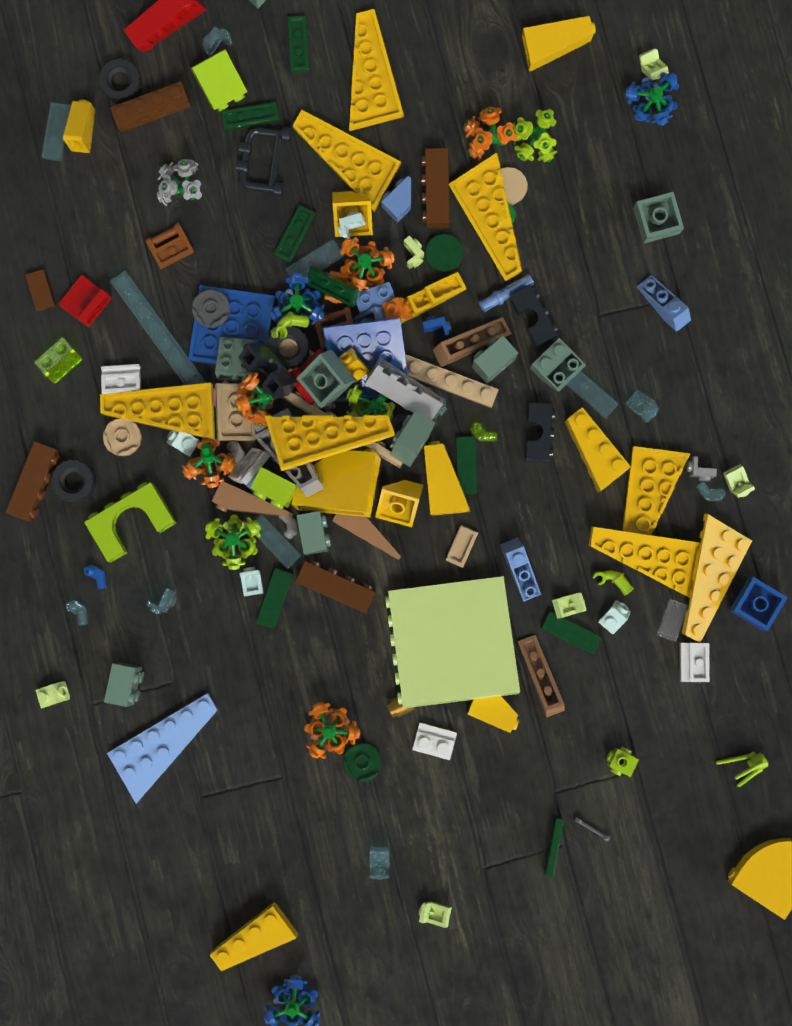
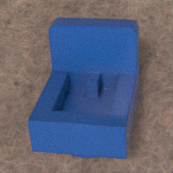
M436 316L428 317L425 319V322H422L424 333L442 329L444 337L447 339L449 338V333L452 332L450 322H446L445 316L436 318Z

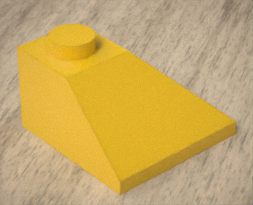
M352 191L332 192L335 237H341L338 231L339 219L347 217L352 212L361 213L365 217L366 225L348 230L349 235H373L371 199Z
M403 480L383 486L375 518L412 527L423 485Z

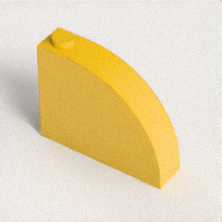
M365 449L364 451H345L323 458L313 466L324 489L307 497L298 487L293 497L292 505L297 510L320 511L322 513L371 517L381 458L374 450Z
M791 838L773 839L754 847L740 860L736 868L733 867L728 874L729 879L727 880L731 885L784 920L792 909Z

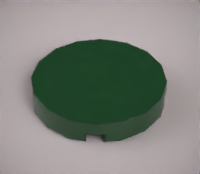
M441 234L435 236L426 246L425 255L427 263L438 272L453 271L462 261L463 249L461 243L451 235Z
M368 743L354 744L347 750L343 759V766L347 775L359 782L370 781L376 777L382 764L380 753L374 746Z

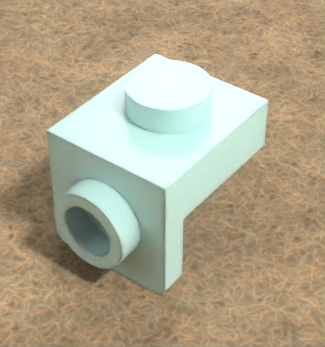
M358 212L349 213L347 217L339 219L338 231L345 240L350 239L348 230L366 225L365 217Z
M171 430L167 436L168 440L166 443L190 457L197 446V442L200 440L190 434Z
M255 567L243 569L244 572L239 573L242 581L244 596L263 594L260 570H255Z
M616 600L612 607L600 618L598 623L614 634L628 620L631 612L624 603Z

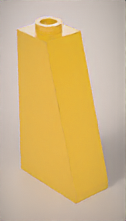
M590 16L523 28L522 39L529 71H533L591 42L593 34H595V24L591 22Z
M440 441L428 442V445L424 446L430 514L435 516L470 512V507L444 444H440Z

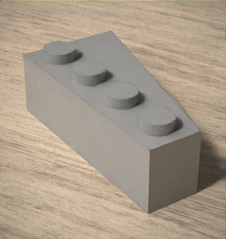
M379 357L367 375L365 382L367 386L400 404L404 409L410 410L413 413L417 411L430 420L434 418L443 405V399L382 357Z
M267 428L254 435L280 466L269 429ZM312 462L284 470L307 497L324 489Z

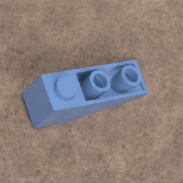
M650 275L637 286L662 319L676 332L691 321L689 308L654 276Z
M517 537L501 544L504 557L523 602L541 595L525 548Z

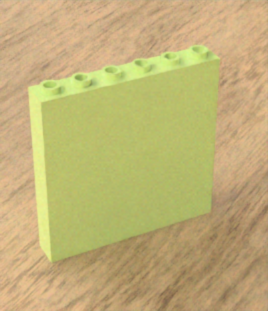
M504 576L388 591L389 596L385 597L386 607L391 609V615L388 616L389 627H393L394 633L390 635L391 646L396 648V654H392L393 664L398 665L399 672L395 673L396 685L400 684L401 692H398L397 696L398 703L403 704V708L520 693Z

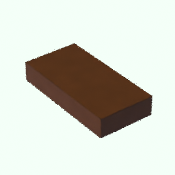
M42 269L26 274L36 311L39 312L56 306L45 270Z

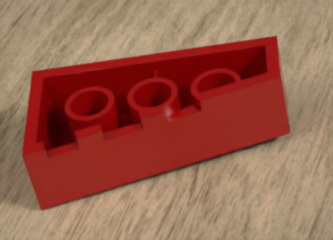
M158 0L124 31L134 46L144 53L206 9L200 0Z

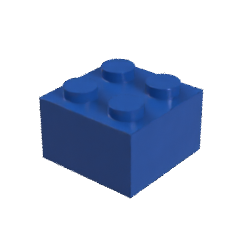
M750 577L745 582L729 611L758 629L768 631L788 597L755 577Z

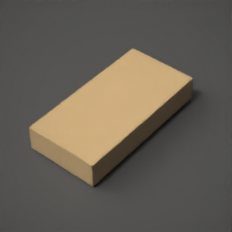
M461 525L446 557V561L463 568L478 532Z

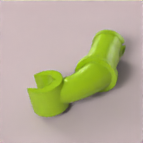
M288 312L287 315L280 319L277 326L272 329L271 336L278 338V332H280V339H284L287 336L286 327L300 326L305 328L309 324V317Z
M613 570L596 571L592 576L593 579L598 575L602 576V580L597 585H602L606 580H611L622 591L624 596L634 589L624 577V572L620 573Z

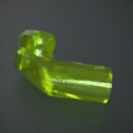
M479 422L472 424L471 432L478 441H497V432H486Z

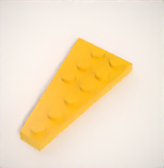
M374 9L356 13L349 131L404 117Z
M301 110L293 124V129L355 193L371 199V210L375 212L400 167L401 161Z
M495 153L449 183V186L504 280L508 281L521 273L522 267L499 157Z
M211 382L100 394V413L103 415L215 440L213 384Z
M303 415L302 417L265 416L282 471L395 436L389 415H365L364 417H352V415H344V417H334L333 415Z
M632 447L622 531L652 535L690 453Z
M704 514L703 517L705 523L703 531L700 533V538L702 539L700 549L696 554L692 576L693 586L692 591H689L688 597L690 602L685 613L682 634L699 643L702 641L752 540L709 514Z
M591 527L590 547L689 597V591H692V576L696 554L700 549V542Z

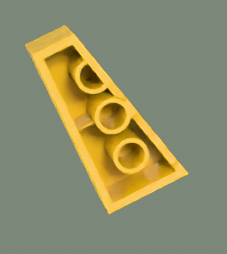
M583 407L565 421L598 493L631 467Z
M273 902L215 947L210 953V957L219 969L223 971L296 939L298 932L278 905Z

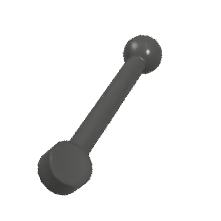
M575 817L574 821L601 836L604 841L608 842L610 840L609 834H603Z

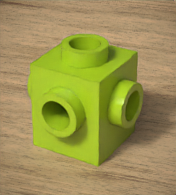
M615 747L614 750H610L608 753L606 765L611 767L610 771L618 776H621L623 773L631 777L639 759L631 756L632 751L621 747V749Z

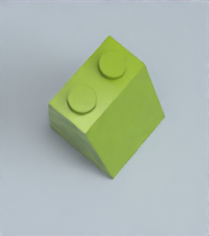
M221 50L190 67L213 110L218 109V111H221L228 107V102L232 100L238 102L245 98L244 94L247 93V90L226 50Z

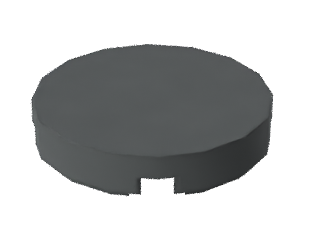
M205 290L195 297L192 313L200 325L207 328H216L228 320L230 304L223 293L215 290Z

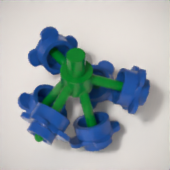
M662 72L660 75L662 78L660 80L661 87L655 82L652 83L647 77L642 79L641 86L635 85V82H632V85L627 87L625 94L628 104H631L632 101H638L640 96H644L646 100H649L647 104L641 103L639 106H633L632 109L635 112L634 117L636 120L651 121L650 115L652 110L650 105L652 103H656L658 113L653 114L654 121H651V124L657 123V126H664L668 123V119L673 117V115L669 116V113L677 109L678 104L673 102L671 95L663 96V90L671 91L672 89L677 90L679 88L675 73L666 74Z
M294 273L291 277L286 278V282L290 283L291 289L288 288L286 291L276 292L275 297L278 299V305L276 307L274 305L270 306L272 310L270 313L271 318L275 322L280 321L281 318L287 315L286 311L292 307L295 309L293 314L305 315L299 311L303 307L310 312L308 315L309 323L310 319L312 320V325L316 321L320 322L325 314L322 311L324 305L322 304L319 307L318 303L321 293L307 288L301 296L299 295V290L305 287V283H308L309 279L303 277L300 273ZM293 326V327H295L296 329H300V330L303 328V327H300V326Z
M297 974L290 976V979H284L285 983L283 985L272 988L271 991L274 994L273 1002L275 1004L286 1003V1008L280 1011L276 1006L270 1008L269 1005H266V1012H264L266 1024L277 1026V1023L283 1021L287 1026H297L299 1023H302L304 1026L319 1025L321 1011L313 1012L309 1010L305 1014L299 1010L301 1005L314 1007L316 1005L315 1000L318 997L317 990L309 988L308 982L302 981V977ZM297 990H302V991L299 993V995H298L299 1002H297V1001H296V993H297Z

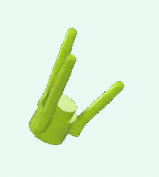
M755 752L716 761V764L719 765L750 759L747 761L749 768L735 776L737 780L750 773L737 784V787H741L755 775L762 772L764 768L768 767V762L762 753L755 754Z

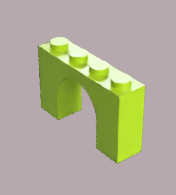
M142 483L137 487V491L124 494L120 497L122 500L117 503H109L104 507V511L89 515L87 517L89 520L84 522L107 562L112 563L128 553L116 532V521L119 515L126 509L141 508L144 510L157 532L160 533L177 523L153 483Z

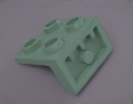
M220 337L215 368L217 381L226 380L227 382L241 383L242 378L247 373L254 374L255 370L249 371L238 357L247 344L258 341Z

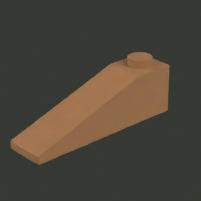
M502 317L439 343L433 349V352L440 366L443 367L488 346L496 337L500 339L502 336H509L511 332Z
M224 481L220 482L212 499V502L217 504L216 508L224 512L229 509L235 512L283 517L293 516L292 513Z
M336 514L332 521L397 560L401 558L367 517Z
M536 635L518 641L546 717L565 711L564 702Z

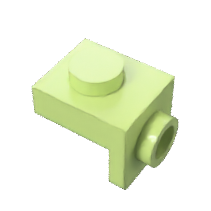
M656 48L639 55L642 72L651 81L661 78L662 72L669 73L668 66L659 59Z
M408 236L404 240V246L413 256L407 261V267L410 269L413 266L414 268L418 267L423 262L424 252L421 250L422 246L416 238L413 240Z
M739 464L723 473L730 492L738 498L747 496L751 491L755 490L754 485L749 482L742 465Z
M581 592L552 600L557 619L586 611L585 601Z
M65 681L36 690L41 709L70 699Z
M432 901L424 902L419 909V922H428L446 928L449 924L452 907Z

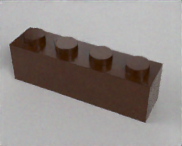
M180 81L110 107L118 129L120 132H124L191 106Z
M448 148L425 149V155L421 156L422 167H425V174H422V185H426V192H422V204H426V211H422L423 222H426V228H449Z
M34 441L6 510L7 514L29 522L36 519L39 513V503L46 496L45 488L47 483L51 482L53 468L60 461V451Z
M311 559L309 563L304 562L296 583L367 614L376 593L372 591L374 587L365 583L360 586L355 583L356 579L347 575L342 578L337 575L338 571L329 567L326 571L320 568V563Z

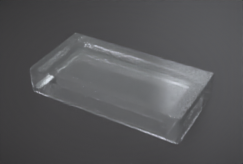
M669 599L657 636L676 642L688 605Z

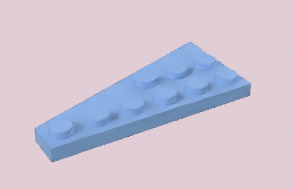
M209 693L107 753L136 804L218 710Z

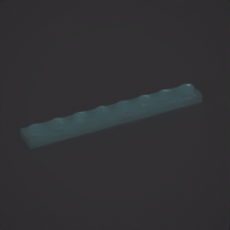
M124 271L110 281L183 384L206 383L128 273Z

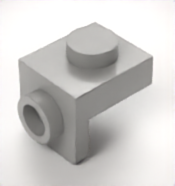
M698 456L691 457L690 461L688 460L687 472H690L689 477H699V481H710L711 478L717 475V469L698 468Z

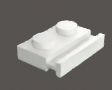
M140 365L101 367L102 394L141 390Z
M251 448L236 466V469L230 473L229 477L235 482L247 485L259 471L260 467L269 459L270 455L266 451L263 452L260 449Z
M680 643V682H710L709 643Z
M419 722L412 750L450 760L457 732Z

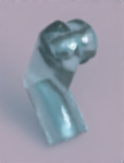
M704 481L696 486L707 501L718 502L725 497L723 489H709Z
M75 600L67 602L66 609L77 615L78 626L88 625L86 607Z

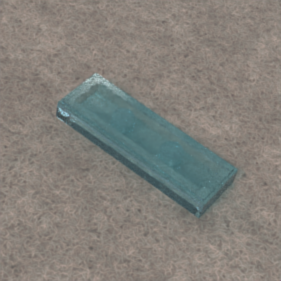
M51 102L41 156L43 159L62 161L65 144L63 134L71 109L70 105Z
M332 239L285 270L290 277L294 273H300L303 277L308 278L311 267L315 266L323 270L342 258L343 255L340 254L339 247Z
M581 371L566 384L605 419L618 406V403Z
M261 515L256 519L261 527L259 531L261 537L258 539L289 569L301 557V554Z

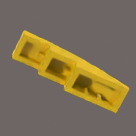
M454 273L408 296L406 299L412 305L411 312L413 317L407 320L401 319V323L432 309L466 290L467 288L459 273Z

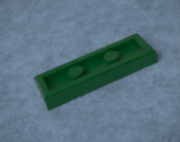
M306 15L287 16L291 73L310 72Z
M277 102L221 111L225 131L280 122Z
M301 205L298 206L274 252V256L290 264L292 263L316 217V212Z
M315 266L309 269L308 286L351 307L356 306L359 292L358 287Z
M456 437L457 478L464 494H477L475 437Z
M274 569L256 623L275 629L294 574Z
M550 611L541 629L594 655L602 638L564 618L557 619L556 614Z
M554 816L544 875L548 878H553L555 874L564 820L559 816Z

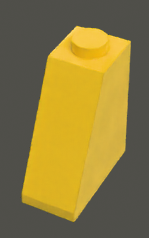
M87 100L72 101L63 134V140L72 152L90 153L95 108Z
M501 696L474 699L467 711L468 715L511 733L512 729L516 730L519 719H517L518 714Z

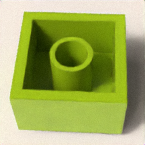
M260 467L250 487L254 491L253 494L264 501L266 498L271 499L270 503L280 509H283V507L289 508L298 489L297 485Z

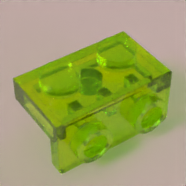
M62 337L34 363L55 384L75 367L82 358Z

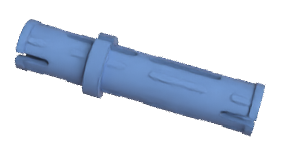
M527 274L505 288L494 291L492 295L479 301L481 309L486 312L498 304L502 305L505 300L510 298V295L529 285L533 286L534 283L531 276Z

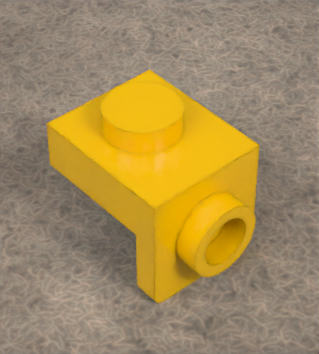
M353 348L339 357L356 379L355 383L370 372L368 366L357 356Z

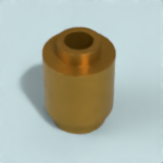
M398 696L387 703L393 718L415 710L414 707L403 708V704L398 703Z

